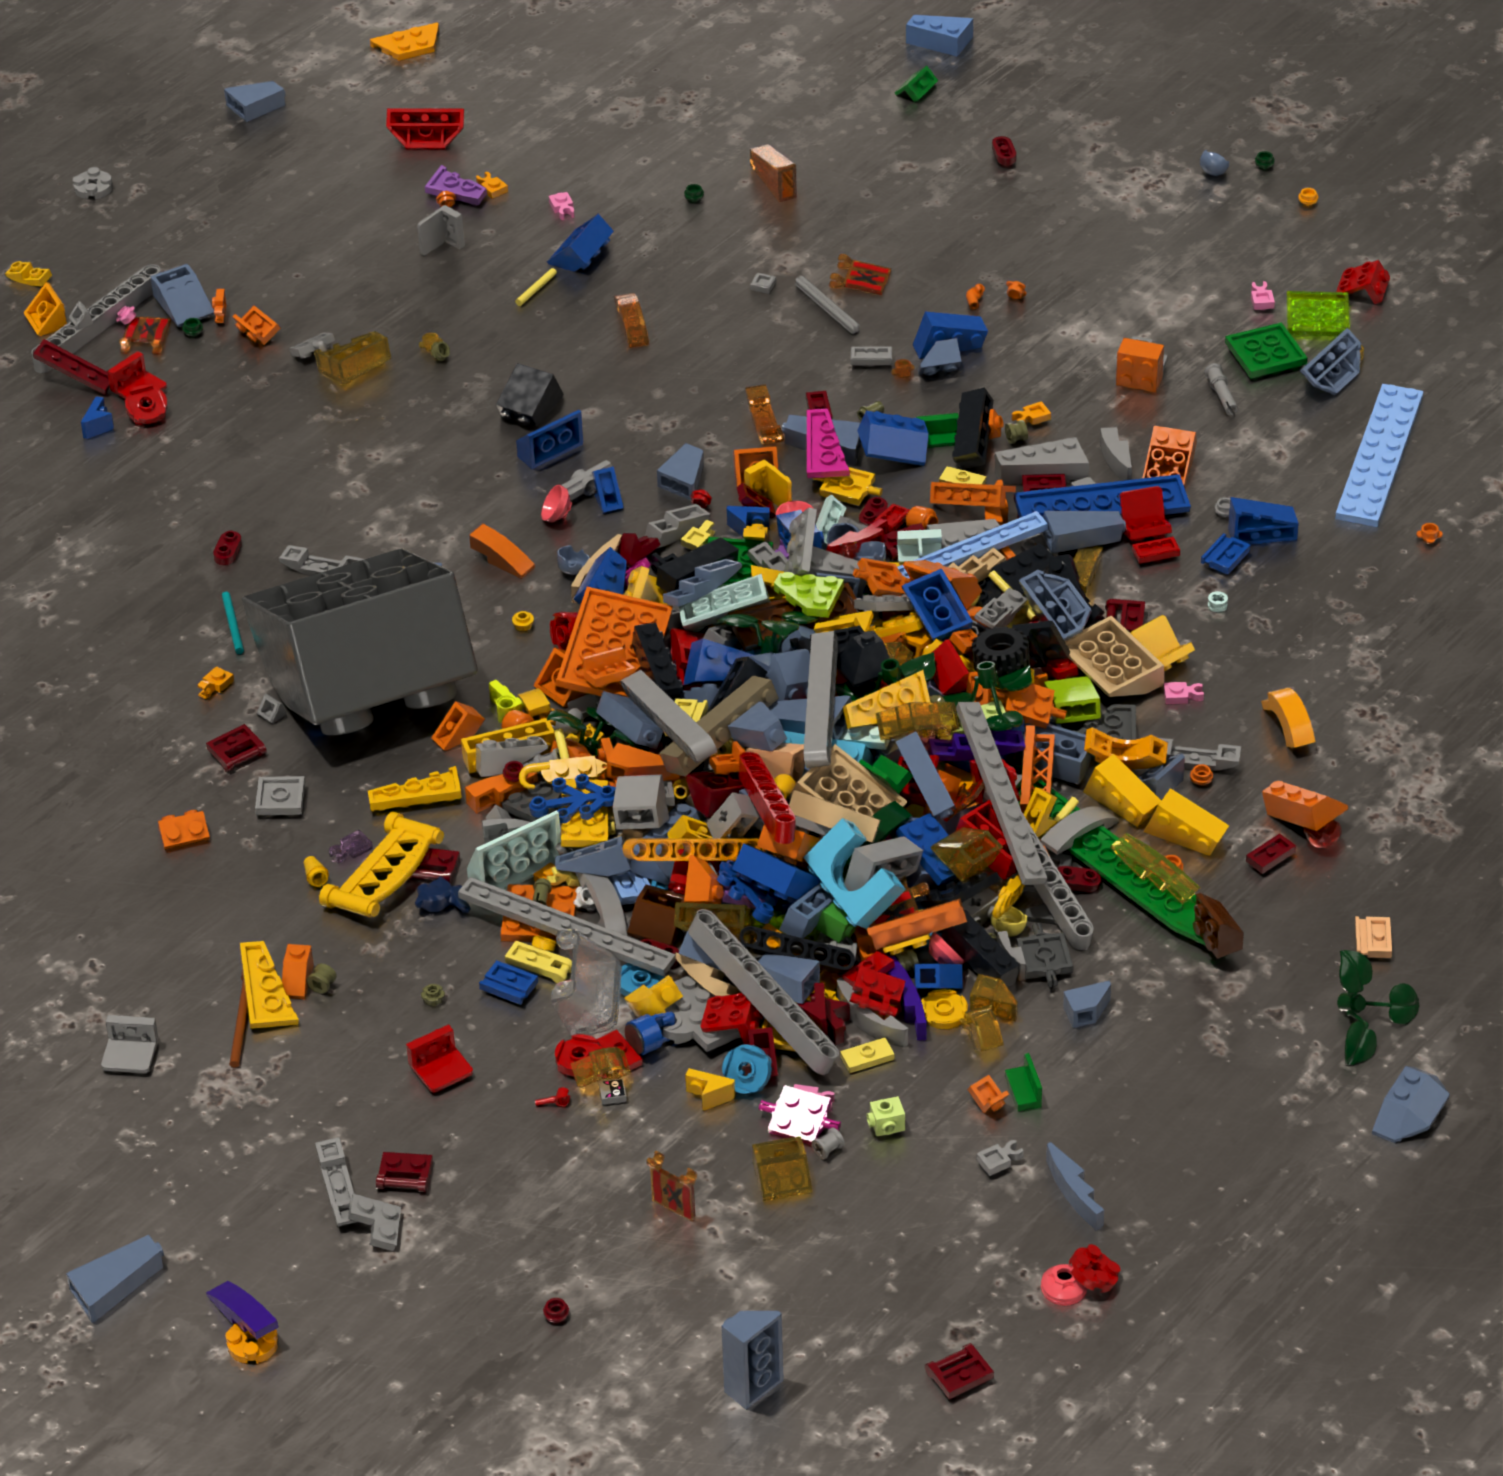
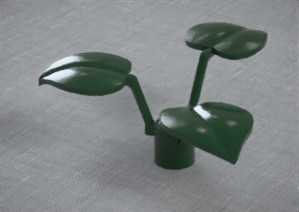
M789 611L782 614V618L786 619L785 621L764 620L761 622V625L773 632L772 636H765L764 640H762L758 619L753 616L731 614L720 618L717 624L723 622L736 627L755 628L758 646H761V654L779 653L782 639H786L791 633L799 629L798 624L818 622L819 617L807 616L799 611Z
M934 653L919 656L903 663L901 666H899V662L896 659H886L881 663L882 672L878 673L877 684L871 682L853 688L849 682L836 684L835 690L838 696H851L853 702L878 691L882 679L887 685H891L900 681L901 678L904 679L923 670L925 680L929 682L936 674ZM925 717L889 722L888 727H891L892 732L896 735L908 736L915 731L920 733L925 727L926 720Z
M981 662L977 665L978 676L974 677L975 684L972 695L967 692H958L942 696L946 702L945 713H957L956 706L958 702H975L980 684L984 689H991L998 714L987 719L990 730L1003 731L1010 727H1019L1023 724V716L1017 711H1008L1002 714L995 687L999 689L1005 688L1007 691H1018L1029 687L1032 684L1030 666L1028 665L999 678L994 662Z
M588 707L586 712L591 717L600 720V723L593 737H587L586 740H584L587 727L572 714L556 709L551 711L547 717V721H558L581 731L579 743L585 746L592 756H598L597 749L601 748V746L598 747L599 742L596 739L604 723L615 728L597 714V709L593 707ZM614 730L610 736L611 741L618 737L637 749L649 752V747L634 743L618 730Z
M1341 950L1339 978L1342 988L1347 992L1339 995L1337 1005L1341 1011L1347 1012L1348 1016H1352L1357 1020L1349 1027L1345 1041V1064L1353 1065L1370 1059L1377 1047L1375 1032L1368 1029L1369 1024L1356 1013H1360L1366 1006L1390 1007V1020L1396 1024H1406L1417 1015L1419 998L1413 987L1405 983H1399L1390 991V1003L1366 1001L1361 994L1357 993L1364 990L1363 985L1368 984L1372 980V965L1367 957L1359 952Z

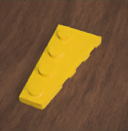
M919 671L843 706L847 729L933 715L924 671Z
M456 766L448 768L449 772L439 774L438 771L429 773L428 778L418 780L416 777L407 779L400 786L397 783L368 790L370 810L383 811L389 808H405L410 805L461 799L462 795Z
M265 942L240 943L250 1029L298 1025L299 1019L293 1011L289 996L285 993L281 978L277 975L275 965Z

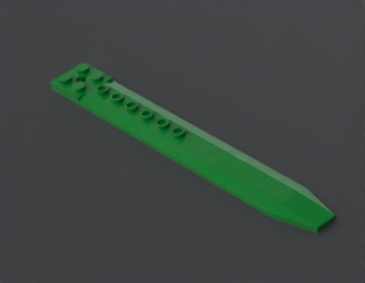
M1011 759L1008 765L1013 767L1016 773L1022 775L1023 766L1014 759ZM1039 779L1033 786L1043 789L1046 783ZM1021 786L1018 789L1019 795H1021ZM1051 788V794L1057 797L1049 815L1054 819L1069 800ZM1076 806L1070 814L1080 809ZM1102 825L1074 839L1073 846L1067 849L1068 852L1096 871L1173 931L1205 945V941L1193 929V922H1195L1194 905H1196V895Z

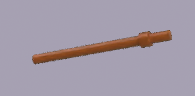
M243 969L241 974L243 983L229 1063L233 1068H237L240 1063L248 1013Z

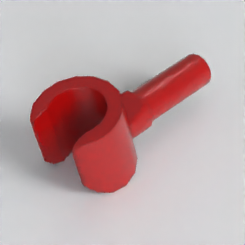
M561 1087L557 1090L556 1096L537 1099L535 1104L539 1106L555 1103L557 1106L566 1107L571 1096L568 1095V1088Z

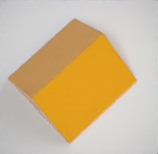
M46 282L24 311V315L39 336L58 331L67 324L64 304L50 283Z

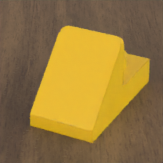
M1035 787L1023 815L1037 837H1039L1058 823L1057 820L1049 816L1057 797L1041 788Z
M688 1068L685 1074L686 1092L702 1095V1110H708L734 1100L735 1079Z

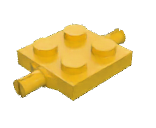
M848 467L850 476L812 478L813 480L824 482L819 489L820 496L827 498L832 494L838 501L857 506L861 504L864 497L868 494L881 497L883 492L882 488L872 486L875 482V474Z

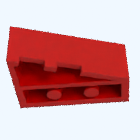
M988 800L960 818L953 837L990 869L997 872L1002 879L1005 880L1018 872L991 800Z

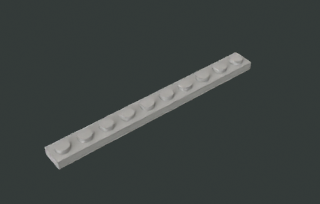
M958 702L956 706L957 714L1022 884H1045L1047 880L1046 873L980 702Z
M472 877L458 891L459 899L661 976H665L676 962V955Z

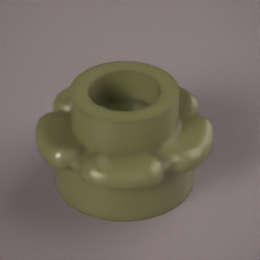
M434 342L431 346V354L438 361H444L450 354V348L445 342Z
M429 984L421 992L422 999L430 1006L440 1004L445 996L443 988L437 984Z

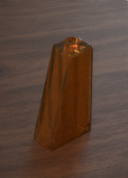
M768 144L750 149L751 167L776 200L780 203L797 198L795 163Z

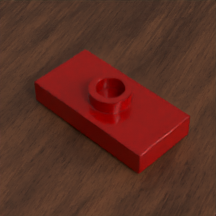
M892 504L873 523L880 518L888 520V533L896 531L906 522V515L910 509Z
M1174 536L1132 544V551L1139 564L1180 556L1181 552Z
M877 951L843 975V980L853 986L860 965L886 973L895 967L894 960Z
M617 1029L597 1039L598 1044L603 1048L604 1055L621 1075L643 1065L642 1058Z

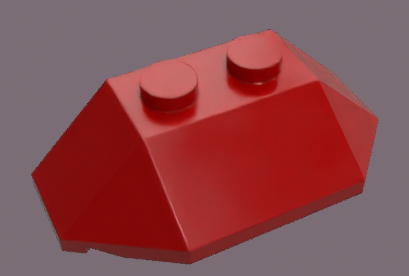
M387 108L386 127L406 149H445L464 129V109Z

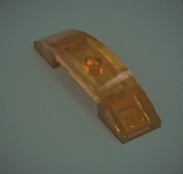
M635 293L614 296L617 310L620 311L629 348L649 345L643 313Z
M766 384L745 387L751 417L762 444L784 442L781 427L777 425L770 404V395Z

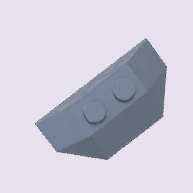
M1346 328L1308 362L1300 372L1314 387L1336 395L1360 373L1361 342Z
M1036 570L1019 579V583L1041 622L1053 620L1064 641L1083 631L1092 611L1069 579L1046 574L1040 570Z
M1405 1066L1384 1098L1372 1134L1392 1143H1397L1402 1138L1412 1137L1429 1130L1449 1099V1092L1436 1075L1416 1067Z

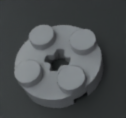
M91 167L86 172L73 177L74 191L80 198L89 199L88 196H95V199L107 196L112 191V177L107 172L99 171L97 167Z

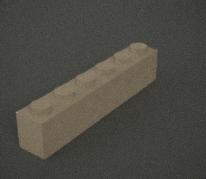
M752 676L696 722L709 734L717 750L732 738L728 725L758 702H763L769 707L779 699L772 680ZM674 741L659 753L667 772L682 776L688 775L704 761L695 763Z

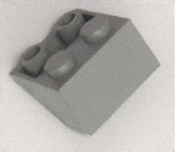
M662 775L619 776L617 778L613 802L616 830L660 828L669 820Z

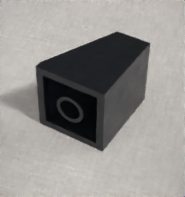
M517 363L496 406L500 415L510 420L513 418L519 420L524 425L532 424L538 426L562 399L564 393L554 374Z

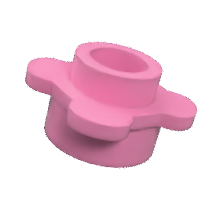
M124 306L117 313L116 321H121L124 325L131 322L136 316L134 312L135 307Z

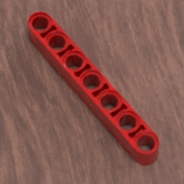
M754 752L740 754L739 779L773 840L781 844L794 842L796 817L762 758Z

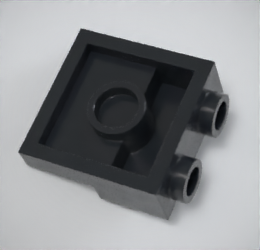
M1053 620L1013 625L1012 628L1022 631L1028 638L1030 668L1046 667L1048 660L1069 657L1070 650Z

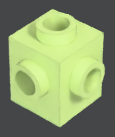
M899 1096L870 1102V1113H867L866 1117L869 1128H874L876 1136L905 1131V1112Z

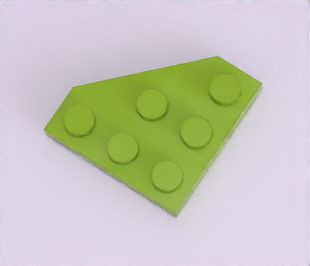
M791 572L779 573L774 582V591L778 594L783 593L786 596V600L793 606H800L805 615L829 618L844 588V579L834 576L818 577L813 574L796 575Z

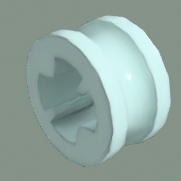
M1220 591L1210 593L1208 596V608L1217 613L1225 611L1228 605V596Z

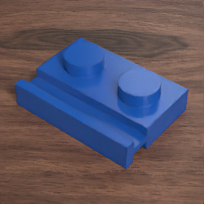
M1223 533L1201 556V564L1207 563L1209 567L1228 575L1250 552L1251 544L1234 537L1228 538Z
M496 960L485 974L484 980L479 982V988L521 1005L523 999L527 998L538 984V976Z

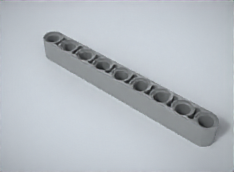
M156 264L146 265L90 306L87 310L94 324L77 329L72 321H70L46 340L72 354L114 324L118 317L117 313L124 306L137 307L153 295L150 276L161 273L160 267ZM37 345L31 352L34 370L38 373H47L53 368L33 358V353L39 346Z
M835 631L814 633L811 636L804 736V761L806 768L831 765L838 641Z
M642 670L620 681L627 696L695 763L717 753L715 743L709 734Z
M986 787L984 789L983 804L990 800ZM1024 816L1047 876L1045 884H1037L1034 887L1060 929L1064 932L1070 945L1076 950H1086L1091 945L1094 927Z
M706 909L697 911L688 929V933L813 1071L822 1075L828 1074L839 1055L838 1048L715 914Z

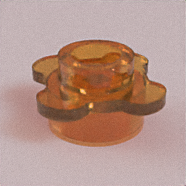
M900 359L895 362V368L891 370V374L900 378H909L915 366L909 360Z

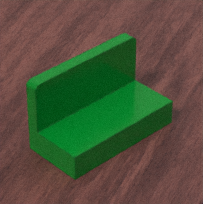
M925 66L907 79L894 93L897 96L906 91L910 98L916 102L939 80L929 67Z
M958 413L916 417L924 420L927 427V448L955 446L954 437L957 433Z
M883 755L873 765L868 764L862 759L858 762L898 794L913 777L908 770Z
M1029 1053L1024 1054V1066L1005 1070V1079L1018 1112L1042 1107V1085Z

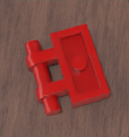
M860 965L852 990L860 992L861 995L852 992L849 1002L858 1004L857 1007L862 1009L869 1008L878 1011V1014L882 1016L887 1014L896 1017L898 1008L890 1006V1003L899 1004L905 980ZM869 996L880 999L881 1002L870 999Z

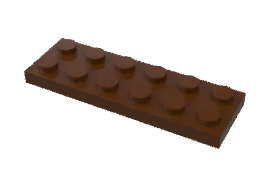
M844 583V588L829 618L819 617L818 622L800 625L814 630L816 623L832 621L837 616L864 611L862 609H854V600H857L849 583ZM784 598L728 612V615L746 614L757 618L762 640H764L765 636H772L773 632L762 626V621H785L786 619L782 618L783 613L789 611L802 612V608L800 606H793ZM730 625L744 652L761 648V646H758L755 628Z

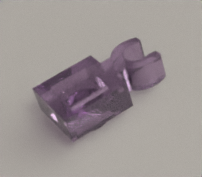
M357 830L340 839L341 845L331 846L329 848L330 857L335 855L336 862L339 864L344 862L349 855L354 859L373 849L372 841L363 832Z

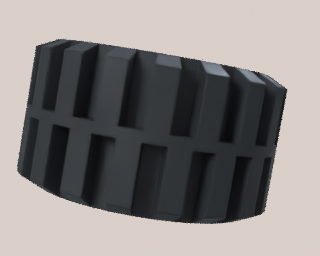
M994 627L979 633L978 637L973 639L972 654L974 670L976 672L977 665L985 661L995 663L999 678L1028 665L1030 666L1028 638L1022 631H1017L1016 628Z

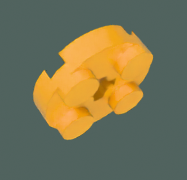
M237 1323L226 1332L228 1352L234 1360L240 1363L248 1364L247 1361L256 1360V1363L264 1362L274 1355L278 1347L276 1329L257 1339V1342L250 1341L249 1343H247L248 1339L255 1337L249 1331L244 1332Z

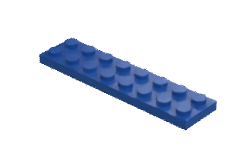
M1180 474L1014 493L1013 497L1019 518L1036 511L1042 517L1044 511H1119L1121 515V492L1153 486L1162 488L1165 515L1190 512L1191 508Z

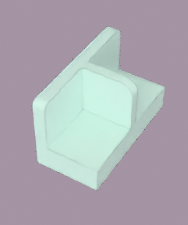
M941 529L897 531L898 562L913 561L940 550Z

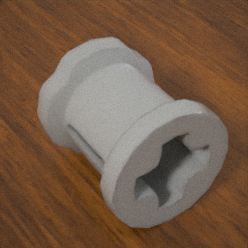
M830 1128L826 1135L820 1139L815 1138L812 1140L811 1146L819 1158L826 1159L830 1152L836 1148H842L845 1142L837 1129Z

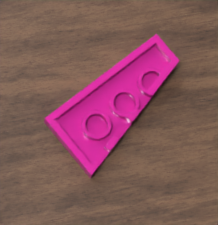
M828 409L807 410V479L850 476L849 468L841 450Z

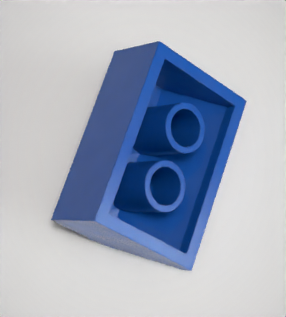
M598 213L577 227L547 260V263L572 272L579 268L585 269L591 264L592 261L590 259H593L601 252L599 248L604 247L610 242L609 237L614 231Z
M577 410L516 440L517 457L529 468L534 469L583 445L581 411Z
M878 411L865 412L857 431L866 457L921 466L925 465L928 430L924 420L884 414Z
M942 568L902 585L903 591L932 641L939 639L944 642L951 637L953 632L972 629L973 621Z
M744 843L732 870L740 873V879L749 883L755 880L757 881V887L768 892L772 888L775 890L774 895L784 900H787L788 896L798 900L821 881L819 877Z

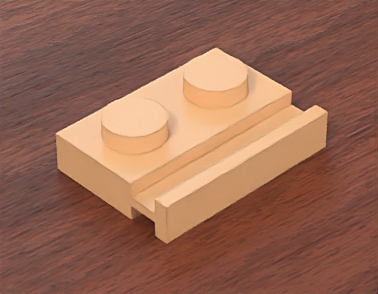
M1355 916L1356 952L1367 955V958H1392L1390 917H1366V919H1359V916Z

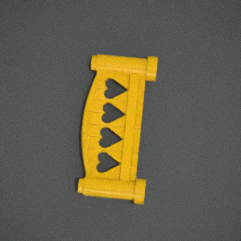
M390 812L384 822V831L388 835L340 888L332 884L323 886L319 894L320 905L330 909L337 907L366 917H376L380 910L379 903L393 894L411 877L422 862L430 844H440L443 841L444 832L438 827L404 818L403 814ZM418 843L408 852L404 851L400 844ZM405 857L400 860V864L397 866L390 865L387 860L388 858ZM392 871L391 874L387 875V879L382 881L378 880L374 873ZM379 886L372 895H365L361 889L362 887Z

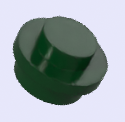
M1268 151L1259 152L1255 158V164L1262 169L1273 166L1275 162L1273 154Z
M690 184L686 187L684 196L686 199L696 202L703 198L704 191L700 185Z
M188 318L184 321L182 329L185 334L196 336L202 332L203 325L197 318Z

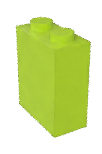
M1088 676L1044 682L1046 688L1055 690L1053 697L1054 707L1067 711L1064 720L1053 716L1056 724L1101 718L1100 697Z

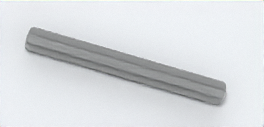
M804 276L795 279V285L851 334L859 332L860 324Z

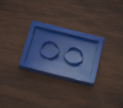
M931 813L899 827L895 832L898 838L905 836L923 850L920 864L938 886L970 871L974 866Z

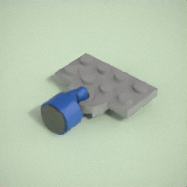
M690 975L675 981L683 997L665 1009L666 1013L653 1016L645 1014L627 1022L625 1026L626 1041L640 1056L661 1048L662 1044L669 1040H675V1044L694 1039L708 1052L741 1037L738 1028L702 1032L700 1026L707 1000L714 997V995L703 988Z

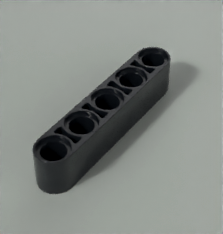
M754 926L743 928L738 937V941L750 953L761 956L769 953L816 960L813 955L814 952L821 951L825 954L826 959L819 961L820 970L844 975L852 969L855 962L854 954L848 949ZM751 934L755 937L756 942L748 944L744 941L743 936ZM767 941H777L779 948L775 950L770 949L767 946ZM794 945L799 946L802 949V954H792L790 947ZM837 958H847L849 965L846 967L840 966Z

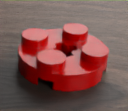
M152 385L137 386L130 391V394L125 399L126 412L135 424L155 423L162 420L166 415V395L162 390L153 388ZM147 401L148 404H152L149 407L142 406L143 402Z
M576 1034L572 1035V1039L566 1042L564 1039L560 1041L555 1048V1062L561 1074L591 1078L595 1075V1071L602 1066L604 1061L603 1048L594 1037ZM579 1053H582V1054H583V1057H575V1056H578Z
M1089 1244L1087 1248H1078L1069 1259V1265L1072 1263L1073 1266L1071 1273L1074 1278L1090 1290H1094L1096 1287L1102 1289L1101 1292L1103 1293L1109 1292L1118 1281V1274L1121 1271L1120 1266L1101 1253V1250L1096 1245Z

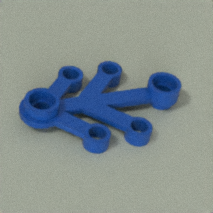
M579 774L575 777L576 787L592 792L585 794L566 785L564 778H555L552 781L554 792L563 793L569 797L545 800L541 796L534 797L529 804L530 813L533 817L540 818L548 814L549 808L569 806L568 808L557 810L560 823L569 822L578 810L582 819L589 820L593 818L594 813L602 806H613L616 787L609 785L601 787L590 782L588 775Z
M722 861L719 865L720 870L717 881L724 886H729L732 881H735L736 885L731 887L728 895L740 901L745 893L756 907L752 913L753 917L761 923L768 924L774 915L772 906L777 905L780 897L774 895V892L771 891L765 894V890L756 886L757 881L755 880L749 883L740 879V873L732 870L734 861Z

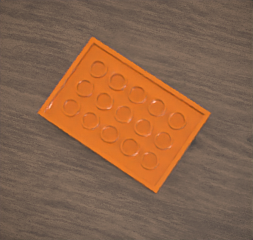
M586 587L556 679V686L597 696H602L603 691L628 697L621 682H613L606 687L597 688L585 680L582 658L622 647L625 649L626 661L636 668V672L642 670L632 646L634 626L656 623L659 631H662L665 637L673 606Z

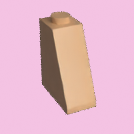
M782 743L773 751L748 748L746 751L760 755L773 779L780 774H788L797 783L803 776L805 765L804 744Z

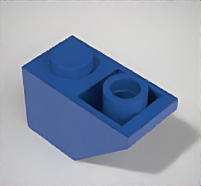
M915 964L914 985L916 989H963L962 964Z

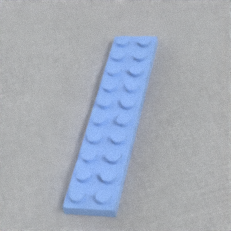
M1382 383L1336 510V520L1378 527L1423 398V391Z

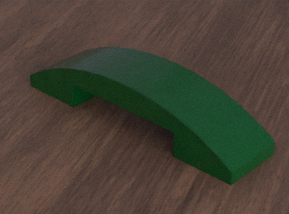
M896 801L884 806L871 816L881 820L874 843L884 840L891 832L908 822L913 815ZM865 841L861 846L870 845L874 843ZM851 856L848 858L844 865L848 869L851 862Z

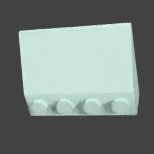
M762 574L715 589L693 602L679 606V611L684 629L686 631L699 632L705 626L723 624V622L717 624V621L727 616L728 612L771 601Z
M556 810L477 847L467 867L468 879L472 877L507 890L508 884H520L534 877L533 874L551 862L555 865V857L560 855L556 850V845L561 843L558 811Z

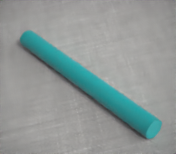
M226 591L222 593V599L236 654L244 653V648L231 595Z

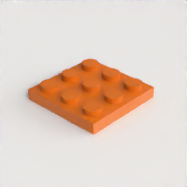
M508 884L507 891L533 900L535 891L533 885ZM551 885L552 890L548 893L547 906L575 916L576 906L574 905V900L577 896L575 890L578 886ZM503 915L500 934L501 941L532 942L533 937L537 935L555 940L556 943H572V941Z

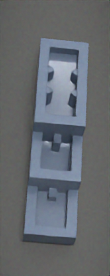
M724 559L696 567L694 577L679 581V590L663 594V603L679 607L707 595L742 568V563Z
M1049 1142L1047 1144L1046 1162L1056 1184L1076 1212L1095 1231L1099 1230L1104 1226V1209L1094 1201V1189L1084 1182L1085 1170L1053 1143Z

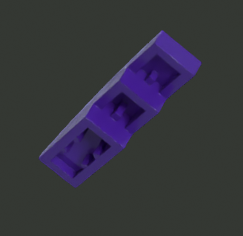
M990 730L1000 756L1025 750L1026 746L1021 731ZM953 733L951 740L928 739L929 755H938L939 761H967L975 759L965 734Z
M888 955L895 963V967L888 971L889 975L905 980L900 999L901 1006H903L905 1023H915L917 1040H927V1022L917 989L895 956Z
M226 1281L206 1292L207 1297L233 1325L237 1323L244 1332L249 1331L256 1340L279 1327L277 1319L262 1304L230 1281Z

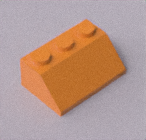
M928 560L905 561L903 563L911 581L942 568L966 610L982 592L978 579L973 574H965L956 568H948L938 562L933 563Z
M1275 781L1262 791L1267 815L1315 831L1348 810L1347 804L1283 781Z

